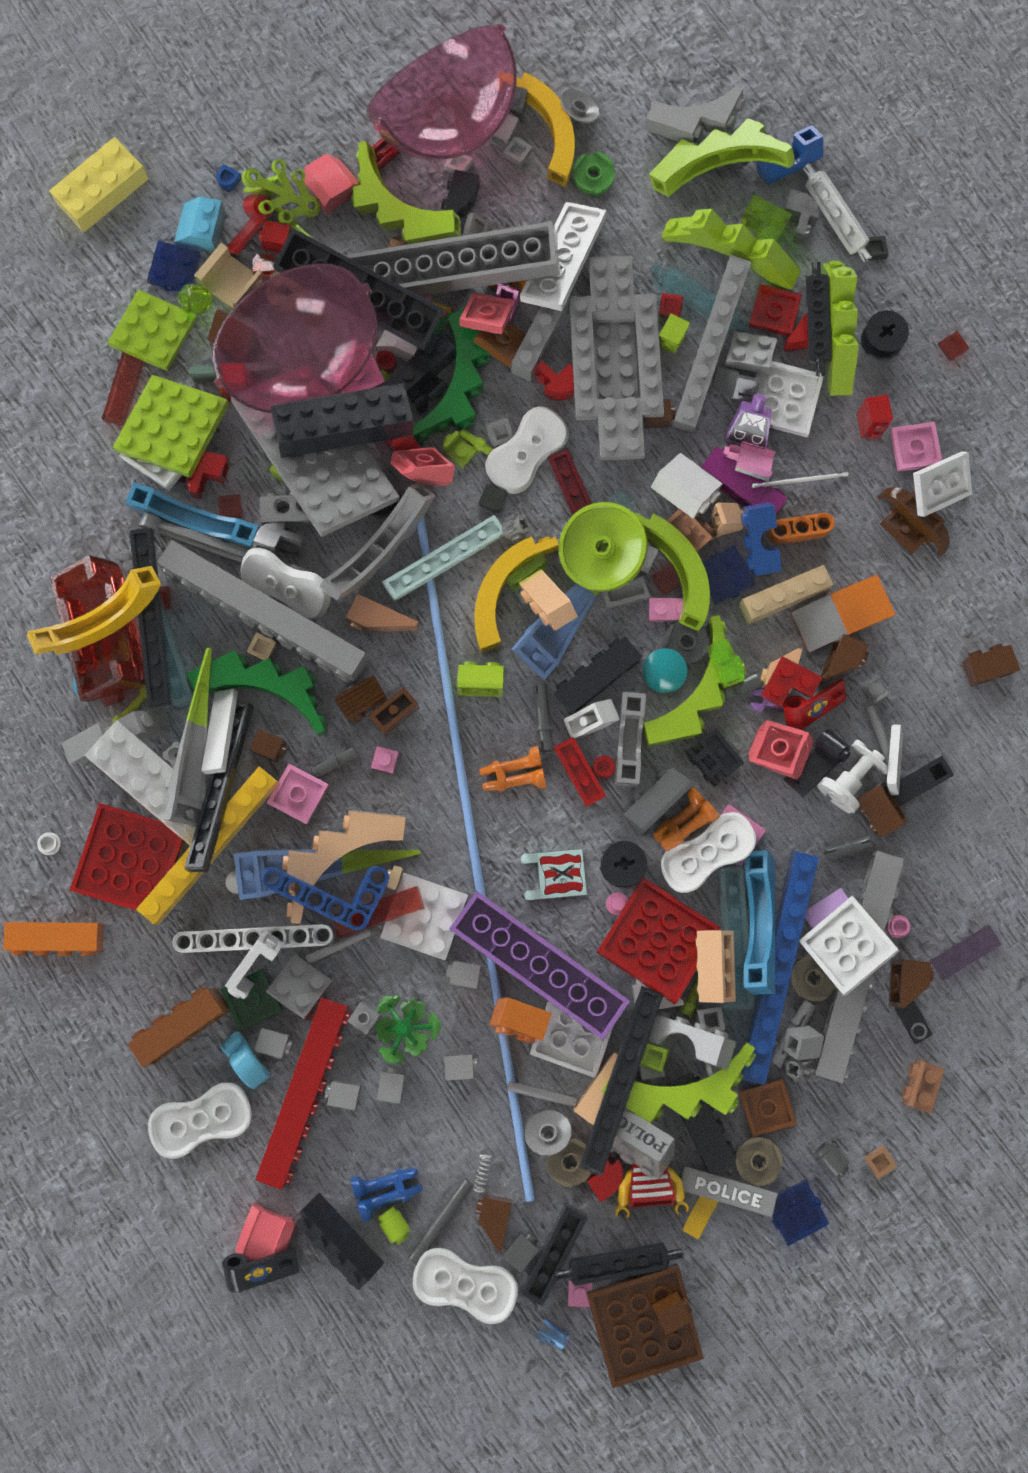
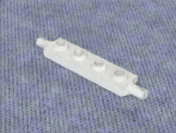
M811 163L806 164V167H803L804 172L809 178L805 185L849 254L858 253L863 262H867L871 259V256L865 246L870 239L826 172H815Z

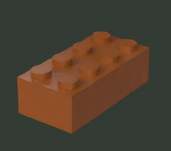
M199 988L191 994V1000L179 1002L171 1008V1014L159 1016L151 1022L153 1025L151 1028L141 1029L131 1036L133 1040L127 1045L142 1068L155 1065L230 1012L216 988Z

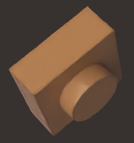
M884 1145L863 1157L876 1179H880L898 1167Z

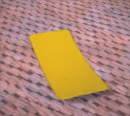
M700 1196L683 1227V1231L699 1239L719 1201Z

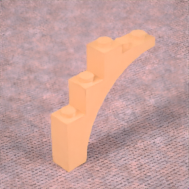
M349 810L348 816L344 815L343 829H346V833L319 830L318 836L314 835L313 849H316V853L288 850V856H283L282 870H286V873L314 886L321 874L334 861L349 851L370 843L385 840H403L406 817ZM292 882L289 884V894L294 895L299 892L300 885L298 883ZM293 900L292 903H287L286 917H290L291 923H301L304 906Z

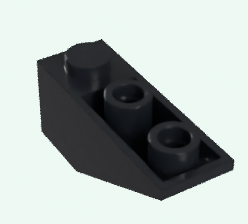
M455 169L453 177L448 178L447 190L449 191L447 197H443L441 209L443 211L453 210L461 220L475 205L480 188V175Z
M940 756L900 779L899 795L893 796L899 806L951 778L954 776V773L944 757Z

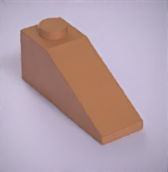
M357 594L346 616L347 622L350 623L349 627L359 632L362 629L367 632L418 631L419 629L418 621Z

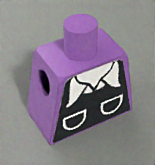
M755 394L752 403L741 402L728 427L726 440L739 444H745L742 443V441L760 446L758 449H767L772 409L764 407L767 399L765 396Z

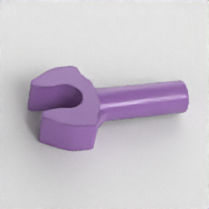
M764 689L755 690L751 695L760 697ZM760 697L762 703L751 702L749 704V707L759 713L766 707L783 710V705L779 707Z

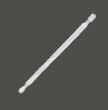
M844 472L842 474L836 473L763 482L760 484L754 483L752 487L758 488L761 486L767 487L848 477L849 474Z

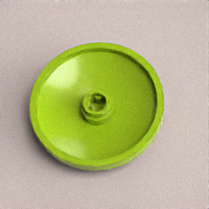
M612 502L590 504L577 511L565 524L559 539V558L567 575L579 586L595 592L617 590L631 582L641 571L648 552L647 535L640 520L626 507Z

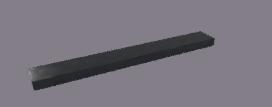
M152 528L130 530L133 569L152 566L159 579L154 530ZM159 588L151 602L138 614L149 708L172 705Z
M250 702L236 703L226 772L214 773L210 776L184 867L188 872L209 871L254 709Z
M641 986L579 1168L599 1176L603 1175L663 995L655 990Z

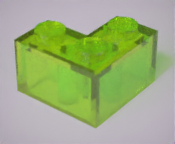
M754 194L744 211L741 224L756 232L755 238L757 240L775 239L779 243L788 227L792 213Z

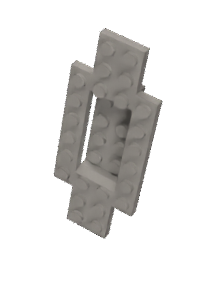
M632 256L589 257L590 296L569 297L575 420H597L600 460L644 459L642 418L664 416L656 294H634Z

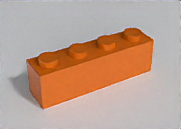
M5 922L3 950L11 951V955H25V951H34V955L48 956L49 951H57V956H72V951H80V956H95V952H102L104 924Z

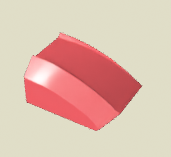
M328 154L323 155L304 167L306 187L312 196L318 199L320 207L326 215L351 199L353 186L360 185L341 160Z
M435 447L396 450L392 454L390 464L412 481L428 486H448L453 482L455 465L449 462Z
M766 720L758 728L748 753L749 761L779 774L798 779L802 775L812 750L813 737L809 732Z
M254 1203L251 1206L235 1250L236 1253L243 1254L247 1262H251L287 1250L296 1228V1224L292 1220L293 1218L286 1217L264 1208V1206L258 1203Z

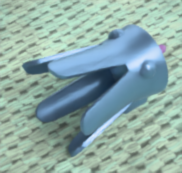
M543 1318V1322L553 1332L539 1330L536 1334L548 1341L540 1339L535 1341L554 1345L559 1350H562L566 1344L572 1345L568 1342L569 1332L560 1329L549 1318Z

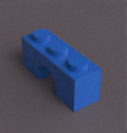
M812 125L793 134L792 148L795 163L790 168L775 163L757 161V174L768 185L805 167L808 163H813L823 158V136Z
M767 502L743 507L744 513L741 514V523L746 528V535L743 536V541L749 557H746L747 569L755 576L781 572L780 550L775 546L763 547L761 545L762 534L768 529L777 528L775 505Z

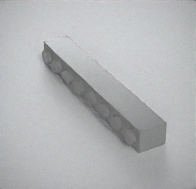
M730 255L673 423L674 428L693 433L751 264L750 261Z

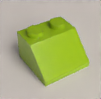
M470 661L459 665L457 678L458 695L503 697L504 666H499V663L496 662L477 665L476 662Z

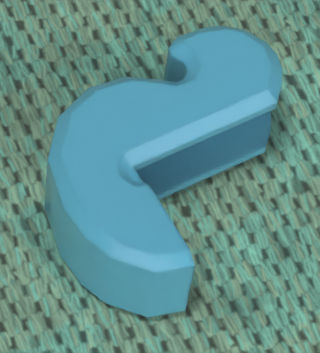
M235 1031L221 1042L220 1047L229 1058L233 1070L249 1088H257L271 1076L270 1070L258 1060L247 1038L241 1032Z

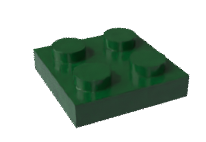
M264 969L245 977L254 983L245 999L234 997L228 992L227 987L220 989L239 1032L283 1011L279 1001L266 993L271 983Z

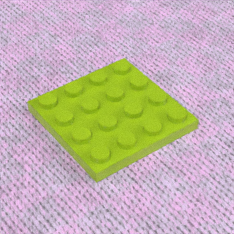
M152 375L112 448L117 453L191 478L230 403L225 398Z

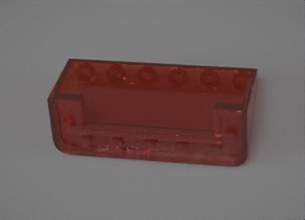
M88 555L50 576L61 624L89 613L106 602L120 589L125 581L122 570L117 563ZM132 619L122 628L97 642L68 652L80 701L92 702L145 685L142 647L135 619Z

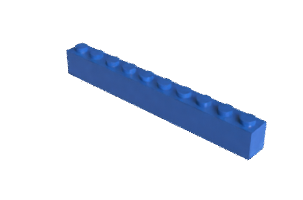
M798 851L791 854L775 920V994L757 995L746 1043L755 1047L753 1053L756 1056L749 1067L745 1065L740 1073L744 1075L742 1078L744 1080L762 1085L766 1083L819 860L817 856Z

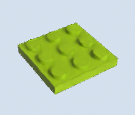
M138 289L109 338L108 344L112 348L168 372L198 320L197 315Z

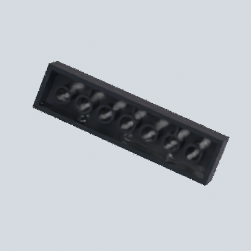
M293 227L273 266V269L428 354L432 352L451 315L438 305Z

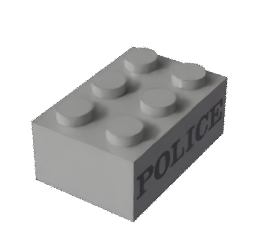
M625 1108L610 1152H617L628 1164H636L645 1175L649 1177L655 1176L660 1179L674 1158L675 1138Z

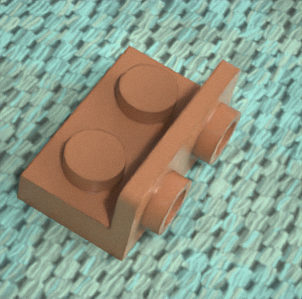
M678 509L667 522L678 529L698 553L711 540L717 537L713 533L715 529L709 522L706 521L704 523L700 519V513L692 518L681 509Z
M915 1059V1063L910 1065L908 1076H910L908 1086L906 1085L902 1092L903 1104L932 1114L945 1069Z

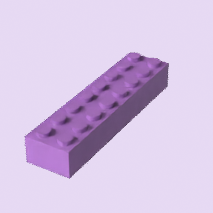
M478 891L474 893L449 928L450 931L601 1040L605 1039L630 1002L626 997Z

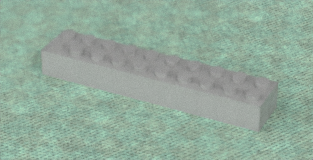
M552 221L345 255L419 296L560 275L557 232Z
M171 540L157 562L162 568L161 572L171 582L175 584L180 582L187 591L194 595L199 593L206 602L213 606L218 604L231 617L237 615L242 619L241 622L248 627L254 628L256 626L261 630L260 633L267 638L273 639L275 637L280 642L279 644L290 651L292 648L296 649L299 656L309 662L311 659L315 660L319 668L328 673L332 670L338 675L337 678L346 684H349V682L356 684L369 663L364 651Z

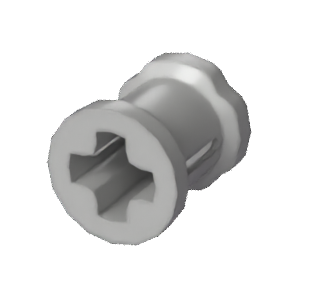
M880 674L863 684V687H867L872 695L874 704L892 694L891 691H887L880 680L882 678Z

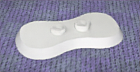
M538 406L529 410L523 416L519 428L512 439L496 447L488 455L485 469L490 480L498 488L510 494H518L525 491L533 482L536 471L542 462L549 456L559 453L566 446L569 438V429L566 423L556 412L547 407Z
M252 548L244 555L240 568L241 580L267 596L281 600L290 609L307 619H319L326 613L331 596L320 587L324 580L322 577L312 572L300 571L287 566L274 553L265 548Z
M729 812L720 815L700 836L684 841L676 848L665 852L661 860V870L666 882L677 892L687 893L696 890L719 867L742 861L752 853L756 844L754 829L750 822L740 813Z
M234 1083L217 1084L196 1100L182 1103H166L155 1109L148 1121L151 1143L159 1155L169 1159L181 1158L204 1141L210 1139H230L241 1135L251 1123V1106L246 1093L240 1086Z
M434 1248L426 1251L419 1259L413 1275V1290L424 1303L432 1306H457L465 1309L476 1319L487 1324H497L505 1321L512 1313L517 1300V1281L507 1269L499 1266H474L464 1262L456 1254L444 1248Z

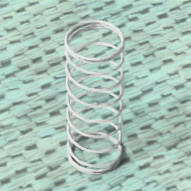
M480 1154L479 1156L482 1159L492 1158L491 1156ZM480 1187L474 1189V1191L485 1193L486 1190Z

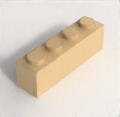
M822 565L742 599L739 607L747 625L823 594L829 591L834 584L825 566Z

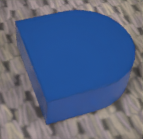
M225 164L221 166L216 175L219 187L225 191L235 189L242 179L240 172Z

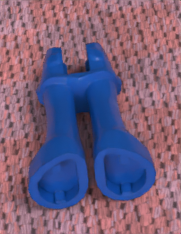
M417 1168L397 1169L392 1174L373 1180H363L359 1176L351 1178L356 1199L372 1192L395 1186L393 1191L357 1201L363 1223L372 1219L373 1212L376 1209L398 1201H409L411 1197L423 1191L422 1184L412 1185L405 1189L403 1186V1180L419 1175Z

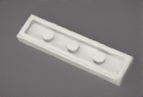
M235 689L214 693L201 770L205 775L226 772L238 692Z

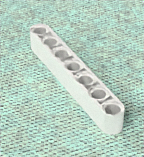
M323 924L186 931L176 934L172 944L174 949L181 953L250 950L253 946L249 941L250 935L256 932L260 936L266 930L272 935L277 931L283 934V945L281 948L327 946L333 943L335 931L332 927ZM322 929H327L330 934L329 939L325 942L320 941L318 938V933ZM299 930H304L306 933V939L302 943H298L295 939V935ZM233 933L237 941L234 946L230 947L226 939L228 935ZM207 935H211L214 940L209 948L205 947L203 943ZM184 936L190 939V945L186 949H183L180 944Z

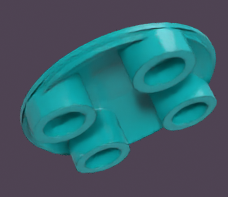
M658 649L646 658L643 664V677L647 685L654 691L671 693L679 689L686 681L687 665L684 658L676 650Z

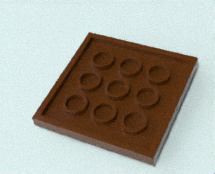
M677 1263L669 1265L666 1270L640 1274L586 1291L612 1388L704 1359L692 1313L690 1312L689 1315L693 1322L666 1335L651 1306L675 1292L679 1294L681 1299L686 1297L688 1301Z

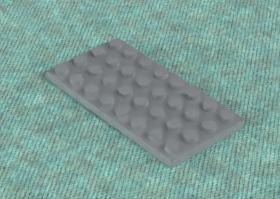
M307 364L231 396V402L319 535L323 537L399 501V495L364 444L286 458L280 457L270 405L330 395L310 365Z

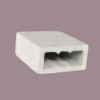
M679 453L659 471L651 488L687 515L694 518L698 513L703 514L710 506V503L714 504L721 494L718 491L723 483L682 453Z

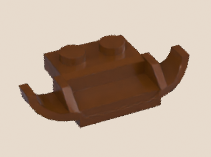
M891 487L886 488L877 496V498L887 499L893 504L889 508L892 512L880 525L911 555L924 542L928 545L931 541L937 546L940 557L948 550L950 541L948 531L943 524L945 521L936 512L925 517L918 516L914 491L910 493L901 488Z

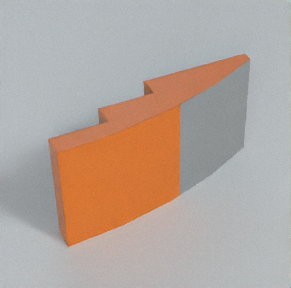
M878 574L790 613L808 654L835 643L843 634L851 636L896 615Z

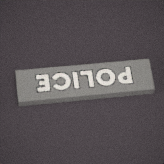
M685 1165L681 1179L684 1191L772 1217L778 1193Z

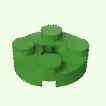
M594 152V154L589 155L586 153L576 160L573 167V183L581 192L592 197H600L612 187L615 180V170L612 160L607 155L600 152ZM590 171H598V177L590 176Z

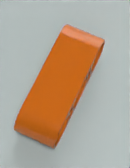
M828 513L780 519L776 521L777 528L769 529L767 537L774 545L820 539L830 533L835 525V521ZM818 522L825 523L827 529H821L818 526ZM797 525L803 526V527L805 528L806 532H804V533L799 532V531L796 529V526H797ZM774 529H781L784 536L776 535Z

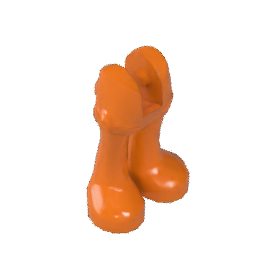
M538 746L530 748L528 755L523 758L506 762L493 761L492 764L479 769L480 776L492 775L494 773L497 776L496 781L482 784L483 790H497L501 792L506 788L526 784H534L538 789L547 788L543 768L509 777L505 775V773L542 767Z
M694 787L687 793L689 804L686 808L669 820L663 821L653 833V838L661 843L665 851L676 848L685 841L684 839L690 833L720 817L715 808L707 800L705 801ZM693 816H695L691 821H689V822H688L687 824H685L683 827L679 828L683 823H685V822L688 821L690 818H692Z

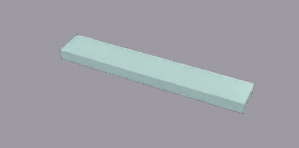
M495 515L491 516L382 581L383 586L393 601H397L504 536L502 525Z

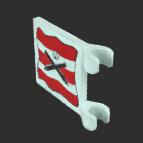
M582 849L531 853L521 856L522 864L538 863L540 890L526 891L524 893L526 901L587 895Z

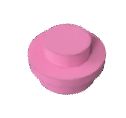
M620 892L612 893L606 900L607 910L613 915H619L626 905L628 898Z
M895 915L889 923L887 922V931L892 937L903 938L910 932V922L902 915Z

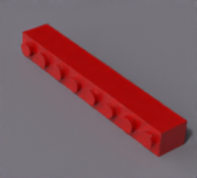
M324 997L320 999L255 1178L256 1181L280 1190L286 1184L290 1185L295 1172L291 1170L294 1161L298 1162L303 1148L299 1146L302 1138L306 1139L309 1134L311 1125H308L310 1116H315L319 1103L316 1102L319 1093L323 1094L327 1080L324 1077L326 1071H331L335 1057H332L334 1049H339L343 1035L340 1032L343 1025H348L347 1021L351 1016V1012H348L350 1006Z

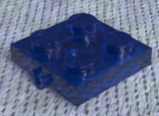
M158 241L147 278L148 284L163 287L168 292L175 290L191 294L201 252L185 248L184 246L181 247Z
M735 545L720 553L716 552V554L710 555V558L702 561L709 581L710 596L715 605L729 598L734 599L740 596L741 592L755 586V582Z
M805 1179L777 1194L772 1223L775 1229L779 1230L787 1246L829 1224L820 1207L822 1205L818 1196L815 1197Z

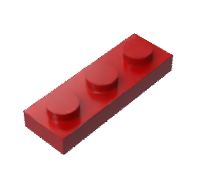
M574 737L554 747L555 753L585 807L606 797Z

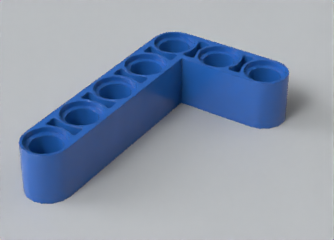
M380 866L370 867L366 871L351 904L275 867L266 868L262 872L261 881L268 889L358 931L367 926L388 884L389 873ZM375 871H381L383 874L382 880L378 883L372 881V874ZM270 872H276L279 876L277 883L268 884L266 876ZM292 882L300 885L299 892L294 895L289 894L287 891L288 885ZM317 892L321 896L320 902L312 905L309 903V896ZM365 892L372 893L373 898L368 904H364L361 901V897ZM334 903L341 904V911L337 915L330 913V906ZM361 913L362 921L357 925H353L351 923L352 915Z

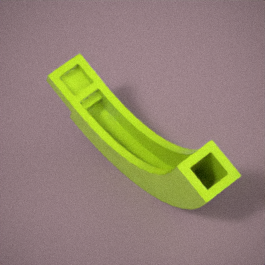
M634 513L646 531L648 542L658 548L668 558L678 574L683 592V606L678 622L699 631L706 621L710 604L709 581L701 558L689 540L672 524L655 514H652L649 520L641 514Z

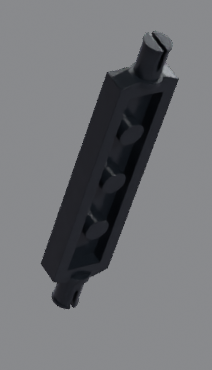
M817 261V270L815 262L811 264L812 275L806 276L809 363L816 364V376L820 377L821 368L822 377L826 375L825 363L831 361L828 274H821V262Z
M662 1242L570 1259L569 1269L555 1270L556 1281L571 1279L573 1285L578 1286L666 1270L671 1260L683 1259V1251L681 1248L668 1251Z

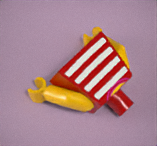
M633 1163L631 1170L625 1172L622 1183L618 1188V1205L615 1209L616 1217L618 1218V1212L622 1209L627 1212L626 1219H628L630 1215L629 1208L673 1205V1209L678 1215L679 1205H684L687 1213L689 1206L683 1200L685 1194L682 1180L671 1167H667L661 1178L658 1179L655 1176L649 1177L645 1175L640 1167Z

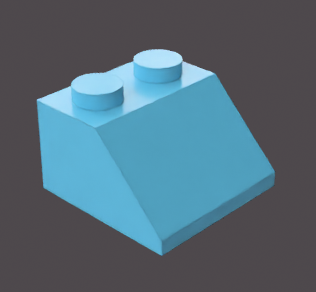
M200 196L184 203L174 244L214 252L218 247L226 216L222 201Z

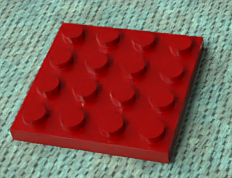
M99 803L69 891L136 910L175 865L184 841L159 820Z
M643 877L596 953L650 989L661 993L671 1003L676 1004L697 969V931H719L721 927Z

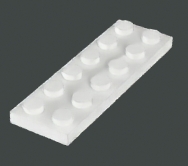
M570 202L565 203L554 225L557 232L560 275L528 279L520 294L521 302L559 311L563 310L607 217L606 210Z
M116 720L84 756L191 846L195 828L164 820L168 803L166 794L173 768Z

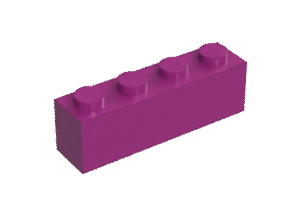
M716 447L701 468L723 483L719 490L743 507L770 502L775 505V513L777 515L788 499L785 497V494L780 489L771 486L753 488L752 484H760L767 481L735 471L737 461L724 457V449Z

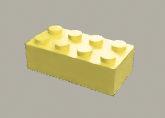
M114 137L49 191L56 204L83 232H86L148 180V176L143 165Z

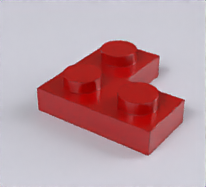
M782 656L760 697L779 707L783 705L791 688L812 698L823 677Z

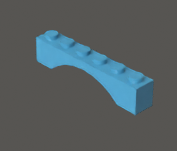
M133 482L125 502L132 511L155 515L165 522L221 539L223 542L232 543L248 550L252 549L253 540L260 528L258 525L238 518L220 516L197 509L164 495L155 489Z
M768 850L752 851L745 858V877L750 909V934L747 956L744 962V988L752 995L775 994V858Z

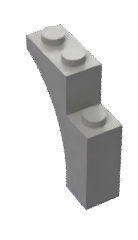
M735 86L717 100L698 106L678 107L655 101L646 117L647 132L677 142L684 139L690 143H696L697 139L702 137L704 130L712 132L714 129L728 133L729 129L732 130L735 126L738 112H741L744 108L743 88Z
M165 709L133 711L118 720L139 740L167 734L172 731ZM98 722L63 742L62 745L68 763L78 764L90 761L84 755L114 722Z

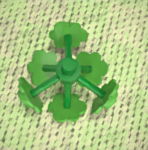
M399 995L394 997L386 996L380 1001L377 1013L384 1014L390 1011L394 1019L385 1016L382 1020L375 1023V1029L378 1031L376 1037L382 1039L386 1044L391 1043L393 1038L397 1037L393 1048L380 1047L379 1049L386 1062L391 1064L404 1062L403 1054L397 1051L403 1037H405L404 1044L406 1045L404 1051L410 1053L413 1057H418L422 1051L427 1050V1034H420L418 1031H414L411 1034L412 1030L429 1029L432 1040H436L438 1033L441 1031V1022L434 1012L430 1013L428 1024H411H418L421 1019L426 1017L424 1012L426 1006L423 1002H416L415 999L403 1002L401 1010L404 1012L403 1018L406 1020L402 1021L393 1008L398 1005V1001L401 999Z

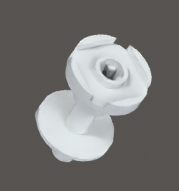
M856 740L850 746L852 752L860 759L851 771H844L836 781L824 777L817 785L824 796L828 793L832 798L831 802L847 813H855L860 807L854 795L862 786L860 780L870 768L883 775L888 773V766L882 762L885 757L876 750L871 752L860 740Z

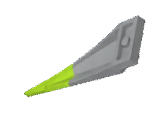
M211 647L205 650L166 794L168 803L164 820L195 829L209 783L208 774L205 775L201 770L207 741Z

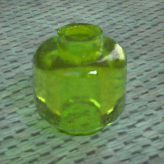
M186 284L178 293V303L181 304L183 310L187 313L203 314L212 305V294L204 285Z

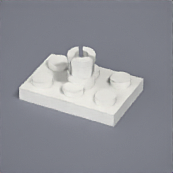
M959 452L913 473L918 516L925 517L972 495L969 452Z

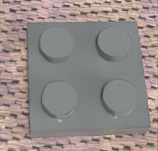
M734 331L725 367L769 374L777 338Z
M295 954L269 986L266 993L302 1019H305L331 985L332 980Z

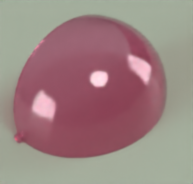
M500 23L484 25L465 31L433 47L401 69L377 91L367 106L366 114L374 129L390 146L412 158L426 161H443L457 158L485 144L505 121L516 91V63L510 43L504 34L506 31L505 26Z
M310 264L282 272L253 289L229 313L215 338L212 363L217 375V379L214 380L217 388H225L234 399L246 407L266 413H272L270 405L339 394L363 370L375 345L377 318L374 306L368 296V293L372 291L368 283H360L354 274L337 265Z

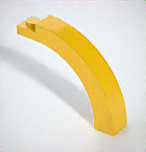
M501 71L498 78L499 91L505 93L507 84L528 89L527 104L532 106L543 117L553 137L554 153L548 167L547 179L567 187L573 169L575 139L570 117L564 111L560 99L543 82L524 72L520 79L512 73L508 74Z
M532 536L520 541L504 552L487 572L477 595L474 614L475 633L480 653L501 646L495 615L498 599L505 584L516 571L527 563L558 551L559 543L556 537L551 539L550 537H544L538 540L537 544L534 543Z
M152 566L132 569L120 589L99 607L71 621L28 631L27 638L36 655L51 651L59 655L88 646L114 633L134 619L154 598L161 586V582Z

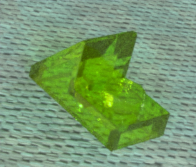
M728 638L706 647L724 689L745 681L741 658L739 655H735Z

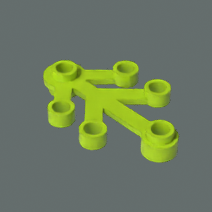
M277 159L271 165L272 170L277 174L281 186L262 177L255 168H249L242 173V182L245 186L252 188L258 185L280 196L273 200L262 201L259 204V210L262 214L267 215L273 212L275 208L289 202L298 205V207L279 212L278 219L283 224L290 223L293 218L302 214L308 218L319 214L320 203L316 197L309 194L304 182L306 175L302 169H296L291 172V180L296 183L300 196L295 194L285 172L286 162L283 159ZM277 162L281 164V170L277 168ZM296 172L300 174V180L296 178ZM251 173L255 175V181L251 179ZM309 202H310V203L312 204V206H313V209H312V210H311V209L309 208V206H308V203H309ZM264 203L269 206L268 211L264 209ZM284 213L288 216L287 221L283 218Z

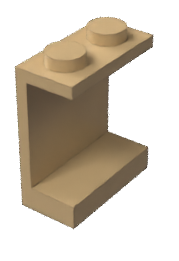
M220 243L194 275L199 286L237 313H240L250 305L252 297L256 292L259 293L265 284L262 271L258 269L256 273L232 257L228 247Z

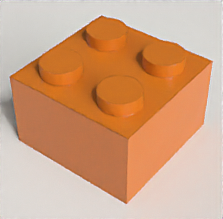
M509 997L498 998L489 1026L494 1027V1032L505 1036H513L514 1034L517 1035L516 1040L535 1044V1041L544 1040L552 1013Z

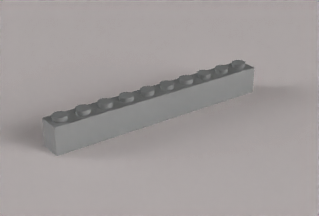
M875 851L871 855L859 903L887 935L885 927L887 922L889 923L892 919L893 909H891L893 900L895 901L898 897L899 887H897L899 878L901 879L904 875L905 866L903 865V858ZM873 974L846 996L835 987L822 1031L824 1040L820 1058H815V1072L811 1074L842 1084L843 1080L848 1078L850 1072L848 1062L850 1056L853 1057L856 1050L854 1040L856 1034H859L863 1022L860 1018L862 1011L865 1012L868 1006L869 999L866 996L868 989H872L875 981Z

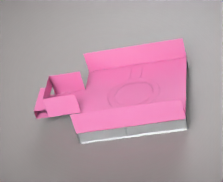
M742 441L745 444H741V446L733 444L730 447L725 446L723 456L737 461L735 471L769 481L772 474L771 468L775 451L766 448L763 450L761 448L758 449L760 446Z

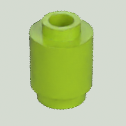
M393 1206L377 1217L380 1221L381 1229L391 1243L396 1241L397 1244H400L409 1237L408 1232L411 1228L400 1211L395 1210Z

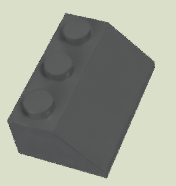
M673 767L669 771L666 769L661 771L655 777L658 782L652 787L648 784L639 793L642 797L636 803L631 800L623 808L625 813L622 817L640 836L694 785L690 779Z

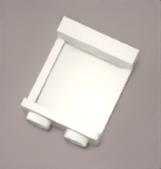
M264 930L226 983L225 987L228 988V992L236 998L241 997L245 999L254 983L245 978L244 975L259 954L273 961L283 942Z

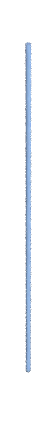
M424 516L417 526L422 558L430 553ZM433 578L426 585L476 891L486 897L435 579ZM486 957L495 1007L497 999L502 998L498 968L495 962ZM499 1034L508 1087L509 1081L516 1083L509 1036ZM508 1091L525 1200L530 1202L535 1200L519 1098L518 1093Z

